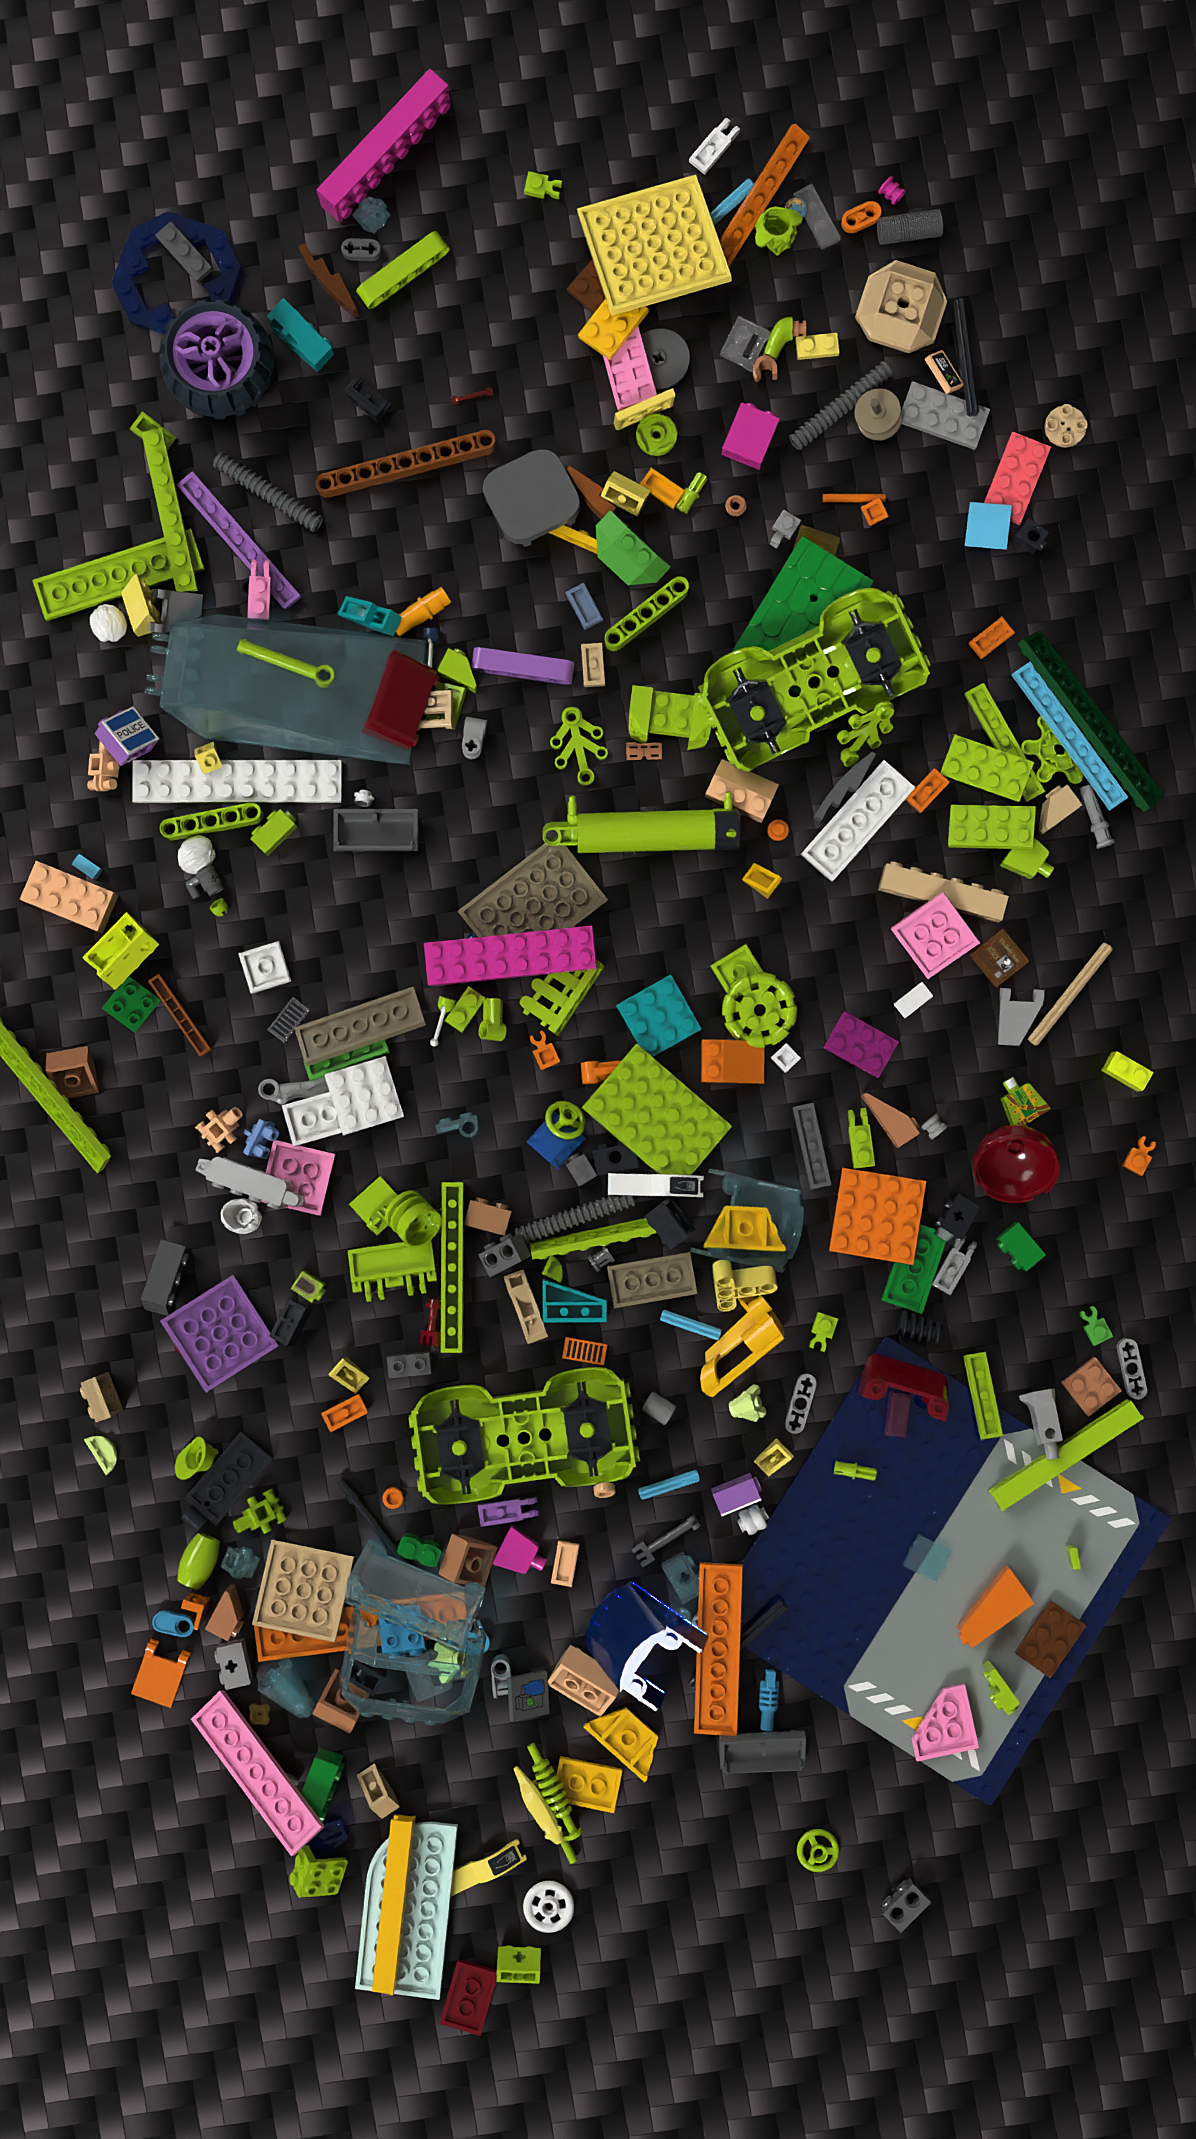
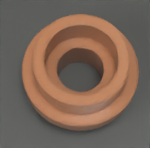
M739 495L729 497L725 505L726 511L731 516L742 515L746 510L744 498ZM737 503L740 507L739 509H733L732 505Z

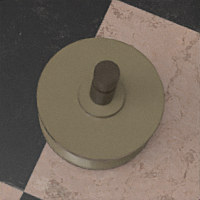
M870 390L860 397L855 406V419L862 434L869 439H888L899 430L902 424L903 413L899 400L889 390Z

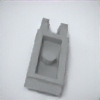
M966 1236L956 1247L951 1248L932 1282L933 1286L951 1295L970 1262V1257L977 1245V1242L972 1241L965 1255L959 1252Z

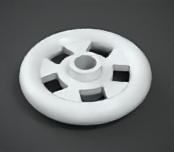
M542 1881L534 1885L527 1892L523 1903V1910L527 1921L533 1928L541 1932L552 1933L563 1929L570 1922L574 1913V1900L570 1891L564 1885L555 1881ZM546 1890H554L555 1896H546ZM535 1896L541 1898L538 1906L532 1904ZM564 1899L566 1907L559 1908L558 1900ZM551 1903L553 1907L551 1909H547L545 1907V1904ZM537 1912H540L545 1917L542 1922L536 1919L535 1915ZM559 1914L561 1919L553 1923L550 1918Z

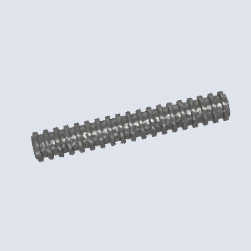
M881 361L880 366L876 365L875 370L871 369L870 374L866 373L865 378L861 377L860 382L856 381L855 386H850V390H845V394H840V398H835V402H830V406H825V410H820V414H815V418H810V422H805L804 426H800L799 430H795L794 434H790L789 439L792 445L797 450H802L803 446H807L808 442H812L813 438H817L818 434H822L823 430H827L828 426H832L833 422H837L838 418H842L843 414H847L848 410H852L863 394L870 390L878 389V385L882 386L883 381H888V377L892 378L893 371L886 362Z
M221 451L215 457L213 462L214 468H219L220 472L224 471V474L229 475L231 479L235 478L237 483L240 482L242 486H246V489H251L252 493L256 492V495L258 497L262 496L263 500L267 499L269 504L273 503V507H278L280 511L283 510V513L289 514L290 518L294 517L296 522L299 521L301 525L305 524V528H310L311 532L316 531L320 527L323 517L321 515L317 516V512H312L311 508L307 509V506L305 504L301 505L300 501L296 502L294 497L290 498L289 494H285L283 490L280 491L279 487H274L273 483L269 484V481L267 479L263 480L262 476L258 477V473H253V470L247 469L246 465L242 466V463L237 462L235 458L231 459V456L226 455V452Z
M608 1195V1198L602 1197L600 1201L596 1199L594 1203L592 1201L588 1205L585 1203L583 1207L577 1206V1209L571 1208V1211L559 1212L557 1216L553 1214L551 1218L546 1217L545 1220L540 1219L539 1222L533 1221L534 1224L527 1223V1226L524 1227L522 1225L519 1229L516 1227L514 1232L515 1235L520 1233L524 1242L529 1243V1240L541 1239L543 1235L547 1237L549 1233L553 1235L555 1231L567 1230L566 1227L573 1228V1225L576 1224L578 1226L581 1222L584 1224L586 1220L590 1222L592 1218L596 1220L598 1216L604 1217L606 1213L610 1215L612 1211L616 1213L618 1209L621 1211L624 1207L626 1209L629 1208V1205L635 1206V1200L633 1195Z

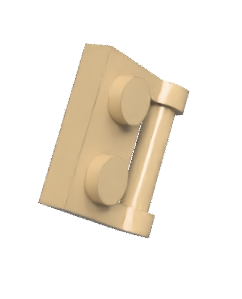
M453 691L430 692L423 714L445 713V719L420 720L417 731L420 728H454Z

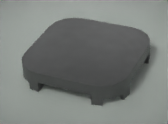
M540 449L532 451L493 470L484 480L483 491L486 502L508 542L522 544L524 547L532 545V540L567 523L569 526L574 524L580 512L581 506L577 491L560 459L549 450Z

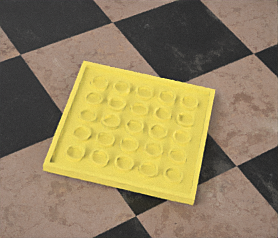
M696 175L577 209L611 316L732 281L729 267Z

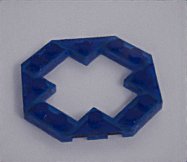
M168 211L130 229L111 283L130 323L150 328V330L166 334L165 329L171 319H174L167 303L147 311L132 277L150 269L141 250L160 242L156 234L169 222L175 225L193 247L206 242L222 276L204 284L212 302H216L217 299L231 302L235 291V284L242 271L222 229Z

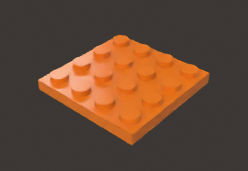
M842 1168L829 1251L913 1265L927 1181Z

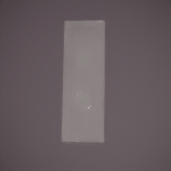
M810 184L793 194L794 199L803 201L806 206L804 218L820 248L824 249L840 241L841 237L813 185Z

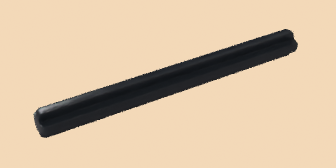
M957 298L953 302L966 410L969 417H975L979 413L966 305L963 298Z
M778 1600L741 1633L740 1651L788 1609L782 1600ZM696 1674L688 1681L689 1685L695 1690Z

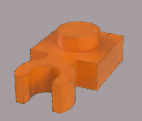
M543 1031L540 1032L542 1039L539 1042L535 1041L533 1036H530L531 1043L538 1047L533 1053L541 1071L560 1063L553 1044H545L546 1035Z
M1145 1136L1138 1140V1149L1131 1148L1122 1165L1140 1176H1143L1152 1159L1151 1156L1147 1155L1148 1151L1153 1150L1156 1142L1152 1141L1149 1147H1145Z

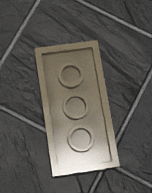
M690 1252L607 1266L614 1308L697 1294Z

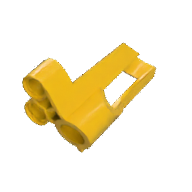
M762 1295L737 1298L747 1313L705 1352L706 1364L701 1370L700 1381L702 1391L707 1396L714 1397L784 1340L783 1336L785 1333L783 1327ZM744 1341L753 1353L719 1380L716 1370L717 1362Z

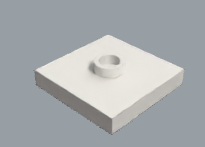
M279 941L239 953L251 994L292 982Z

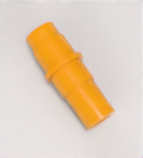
M442 587L434 592H430L423 598H417V602L399 614L402 617L396 630L399 637L429 618L430 620L433 619L432 616L452 603Z

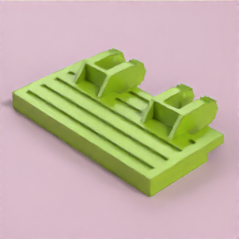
M432 1240L419 1247H410L405 1242L348 1250L353 1293L362 1292L361 1282H364L367 1302L372 1301L370 1283L375 1282L378 1284V1297L380 1300L385 1299L383 1279H385L386 1288L404 1286L403 1276H406L409 1296L414 1294L412 1277L419 1276V1286L422 1294L427 1292L425 1273H427L428 1282L437 1281Z

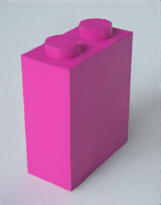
M741 403L723 445L721 455L760 470L780 418L771 411L763 412L758 410L751 403Z

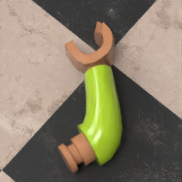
M785 317L776 323L768 339L763 356H760L755 361L753 378L756 382L761 379L760 372L766 369L772 371V380H777L776 360L785 343L792 341L793 337H798L799 334L806 336V320H803V323H799V321H793L792 317Z

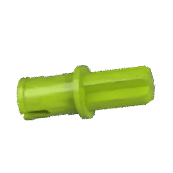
M697 473L690 486L685 488L686 492L676 506L680 511L687 514L696 498L700 497L698 494L707 481V477L704 474Z
M836 1460L834 1474L852 1477V1479L857 1477L875 1480L877 1470L875 1468L858 1466L856 1462L851 1464Z

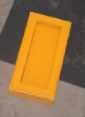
M653 468L649 470L640 485L651 490V495L673 510L685 493L684 489Z

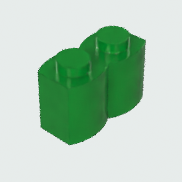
M412 1533L403 1534L397 1549V1553L402 1557L417 1559L421 1564L429 1567L437 1566L443 1551V1547L437 1542L423 1541L422 1538Z

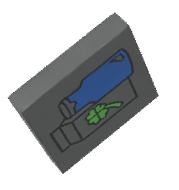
M540 1670L507 1677L510 1721L514 1722L550 1714L547 1671Z

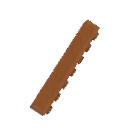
M157 974L148 981L149 984L153 987L198 1055L203 1057L209 1053L212 1048L164 978Z

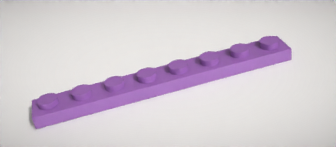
M192 471L177 484L178 488L250 571L252 559L257 560V576L264 577L265 560L269 559ZM270 561V594L286 611L301 596Z

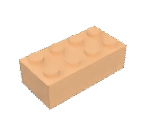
M36 861L20 900L103 934L118 895Z

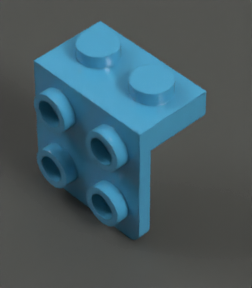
M418 1605L379 1611L382 1654L388 1655L389 1659L400 1658L402 1653H410V1656L422 1655V1651L427 1650V1642L424 1640L421 1608Z

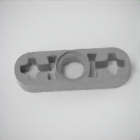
M1123 1338L1117 1344V1352L1126 1392L1131 1398L1142 1399L1147 1393V1386L1138 1345L1132 1339ZM1126 1342L1128 1343V1345H1132V1349H1129L1130 1356H1135V1359H1127L1124 1361V1357L1128 1358L1127 1352L1122 1350V1347H1125ZM1129 1363L1137 1365V1372L1133 1375L1127 1373L1126 1367ZM1140 1377V1380H1136L1137 1386L1142 1388V1390L1138 1391V1395L1131 1391V1389L1135 1388L1134 1381H1129V1378L1135 1379Z
M808 1373L801 1374L798 1377L786 1416L785 1427L792 1434H798L804 1429L816 1389V1380ZM806 1378H810L809 1381L812 1383V1386H808L806 1389V1393H810L809 1397L804 1394H797L798 1390L803 1392L804 1385L801 1384V1381L806 1380ZM797 1398H804L807 1405L804 1409L799 1410L795 1407ZM792 1410L800 1414L804 1413L803 1417L798 1416L797 1421L800 1423V1427H795V1430L789 1424L790 1421H794L796 1416L791 1414Z

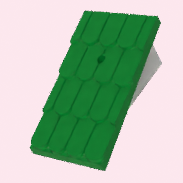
M802 536L733 651L751 646L761 647L766 651H770L818 627L821 614L828 605L850 592L870 588L874 581ZM815 676L809 679L808 685L811 684ZM792 685L788 691L798 696L801 689L798 685Z

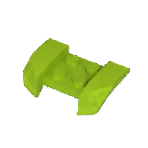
M632 685L629 733L631 738L642 744L647 743L648 733L689 738L688 750L704 747L709 740L711 724L706 714L709 710L708 708L703 709L697 696L698 693H695L694 696L653 691L652 687Z

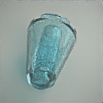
M288 1658L278 1662L280 1666L274 1670L272 1667L258 1683L260 1688L257 1689L260 1693L298 1718H307L313 1713L315 1703L292 1661Z

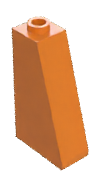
M1007 1565L1001 1569L958 1624L957 1628L960 1633L957 1635L964 1645L969 1643L972 1648L1035 1604Z

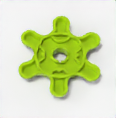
M1039 716L1037 724L1042 731L1041 738L1038 740H1026L1021 745V750L1025 755H1035L1041 760V767L1036 773L1037 779L1042 783H1046L1055 772L1059 771L1067 776L1070 783H1080L1083 779L1082 772L1066 750L1063 755H1056L1055 745L1062 746V744L1044 719ZM1089 743L1096 752V748L1094 747V745L1092 743Z

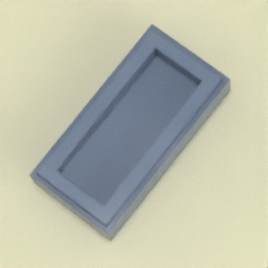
M584 583L565 592L584 630L603 621Z

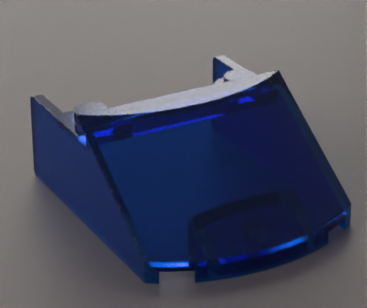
M631 1581L620 1588L614 1589L598 1605L587 1628L585 1647L619 1691L622 1689L626 1690L648 1707L658 1712L666 1693L635 1671L656 1643H659L668 1650H675L684 1642L701 1654L709 1635Z

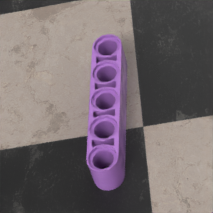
M476 647L473 651L471 670L569 685L572 684L575 663L564 659Z

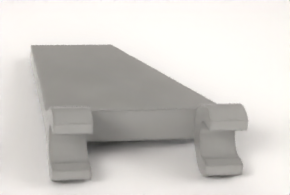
M152 589L151 597L163 598L161 624L149 623L148 631L167 633L201 616L202 594Z
M1000 988L998 1045L1021 1044L1043 1005L1044 990L1033 989V1002L1010 1001L1011 989Z

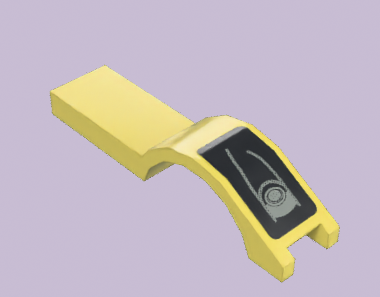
M516 1839L508 1843L491 1856L479 1861H470L453 1870L451 1896L478 1883L495 1879L527 1860L526 1855L521 1856L517 1847L520 1844L519 1840Z

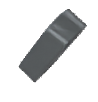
M350 238L346 239L341 246L343 256L350 261H376L381 256L380 244L373 239ZM350 246H353L355 250H353L352 253L349 254L348 250L346 249H349ZM370 246H374L375 251H373V254H369Z

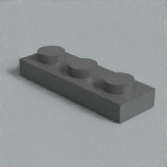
M169 222L156 234L157 239L197 283L213 271L209 263L172 222Z

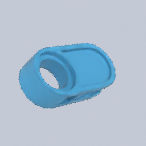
M162 1610L152 1620L153 1628L161 1633L186 1637L194 1631V1619L188 1615ZM182 1620L187 1621L190 1624L189 1631H181L179 1629V1622Z

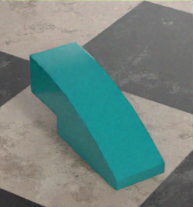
M348 596L345 597L338 612L340 617L394 636L402 619L400 615L390 609L378 607L372 602Z

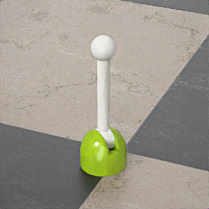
M439 996L438 1008L441 1011L434 1038L430 1041V1044L434 1047L439 1044L438 1036L445 1013L450 1012L456 1001L453 999Z

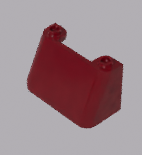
M392 649L386 660V667L384 668L373 704L361 733L409 750L411 745L416 746L419 734H416L420 720L432 687L436 688L440 676L436 675L437 671L400 651Z
M873 1354L868 1357L857 1391L861 1396L872 1400H879L885 1396L888 1386L922 1396L921 1400L927 1404L928 1414L936 1419L946 1421L949 1411V1382L944 1374L880 1354Z

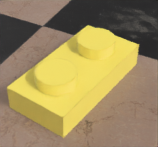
M837 333L799 336L795 339L797 360L839 356Z

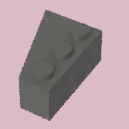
M164 1240L160 1241L141 1297L145 1310L166 1316L170 1315L177 1287L182 1280L181 1272L183 1266L187 1265L189 1259L185 1246Z

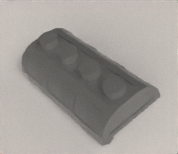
M334 809L333 851H418V809Z
M805 1730L750 1732L737 1734V1736L719 1735L720 1769H723L725 1774L799 1771L804 1768L806 1753Z

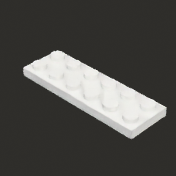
M883 760L801 855L833 882L915 789V786Z

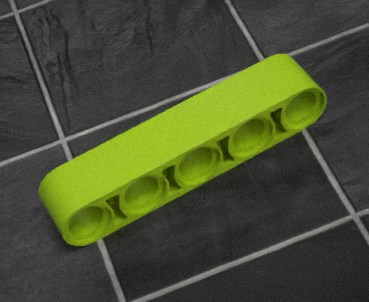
M437 231L431 232L363 282L357 288L356 293L369 309H373L443 258L450 248Z
M681 576L672 579L611 627L605 634L606 647L611 651L621 649L682 601L688 594V581ZM680 584L684 586L685 590L683 592H676L673 587ZM660 597H665L669 602L666 605H660L657 600ZM649 610L652 612V616L644 618L641 612ZM633 623L636 628L633 631H628L625 629V625ZM615 635L619 637L620 641L612 644L608 640L610 636Z
M245 803L166 819L160 824V832L169 840H179L196 835L258 824L262 821L264 813L257 804ZM251 809L258 810L255 818L248 817V812ZM230 813H237V819L234 822H228V815ZM210 817H216L217 819L214 826L207 825ZM190 821H195L196 827L188 831L187 824ZM175 825V832L168 835L166 833L167 827Z

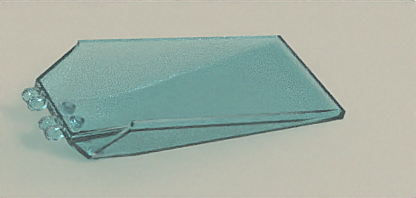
M223 614L171 623L169 635L162 633L153 634L152 638L157 641H168V647L156 645L151 647V652L166 654L163 676L148 674L146 679L150 682L162 683V690L146 687L145 693L161 696L159 706L204 739L410 764L412 745L409 750L361 732L373 704L384 668L386 667L385 663L391 650L400 651L423 663L426 641L269 620L248 619L246 617ZM240 639H247L251 643L316 667L328 665L334 671L333 682L329 687L321 688L312 678L253 656L241 654L239 651H236ZM326 672L318 674L322 681L330 679L329 674Z

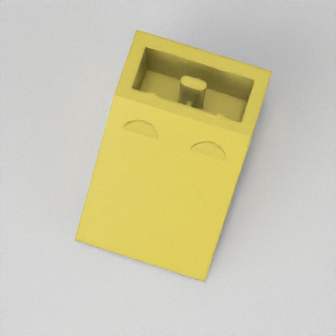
M136 574L131 578L121 594L133 631L139 637L151 633V631H148L149 623L160 624L161 614L153 604L156 602V598L151 597L152 590H150L149 585H146L145 580H141Z

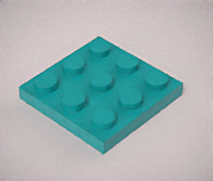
M671 975L616 1005L637 1044L652 1057L701 1030L700 1025Z

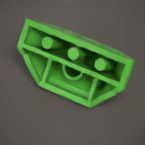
M611 510L596 524L597 557L627 585L657 583L671 568L667 562Z

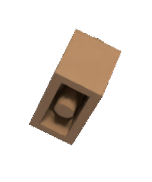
M476 1197L475 1201L470 1200L464 1225L505 1236L512 1211L508 1210L509 1206L496 1203V1206L488 1205L489 1200Z

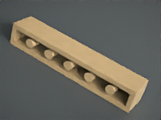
M890 862V864L884 866L878 888L879 891L927 903L943 891L958 912L998 923L1003 920L1009 896L1003 895L1004 892L1001 890H984V886L974 883L971 886L965 885L963 880L951 878L950 881L943 879L941 874H924L922 869L911 867L909 870L902 868L903 865L897 862Z

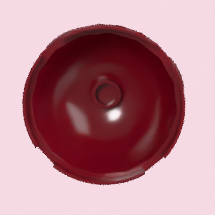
M1027 1125L1002 1126L988 1134L981 1141L973 1159L974 1175L977 1184L986 1190L988 1196L1008 1203L1032 1201L1034 1196L1044 1191L1045 1193L1049 1192L1056 1184L1060 1172L1059 1158L1055 1146L1043 1132H1039Z

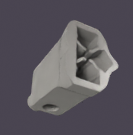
M1055 1389L1020 1395V1401L1024 1402L1030 1410L1037 1446L1044 1445L1047 1460L1060 1458L1057 1442L1062 1441V1435L1055 1404Z

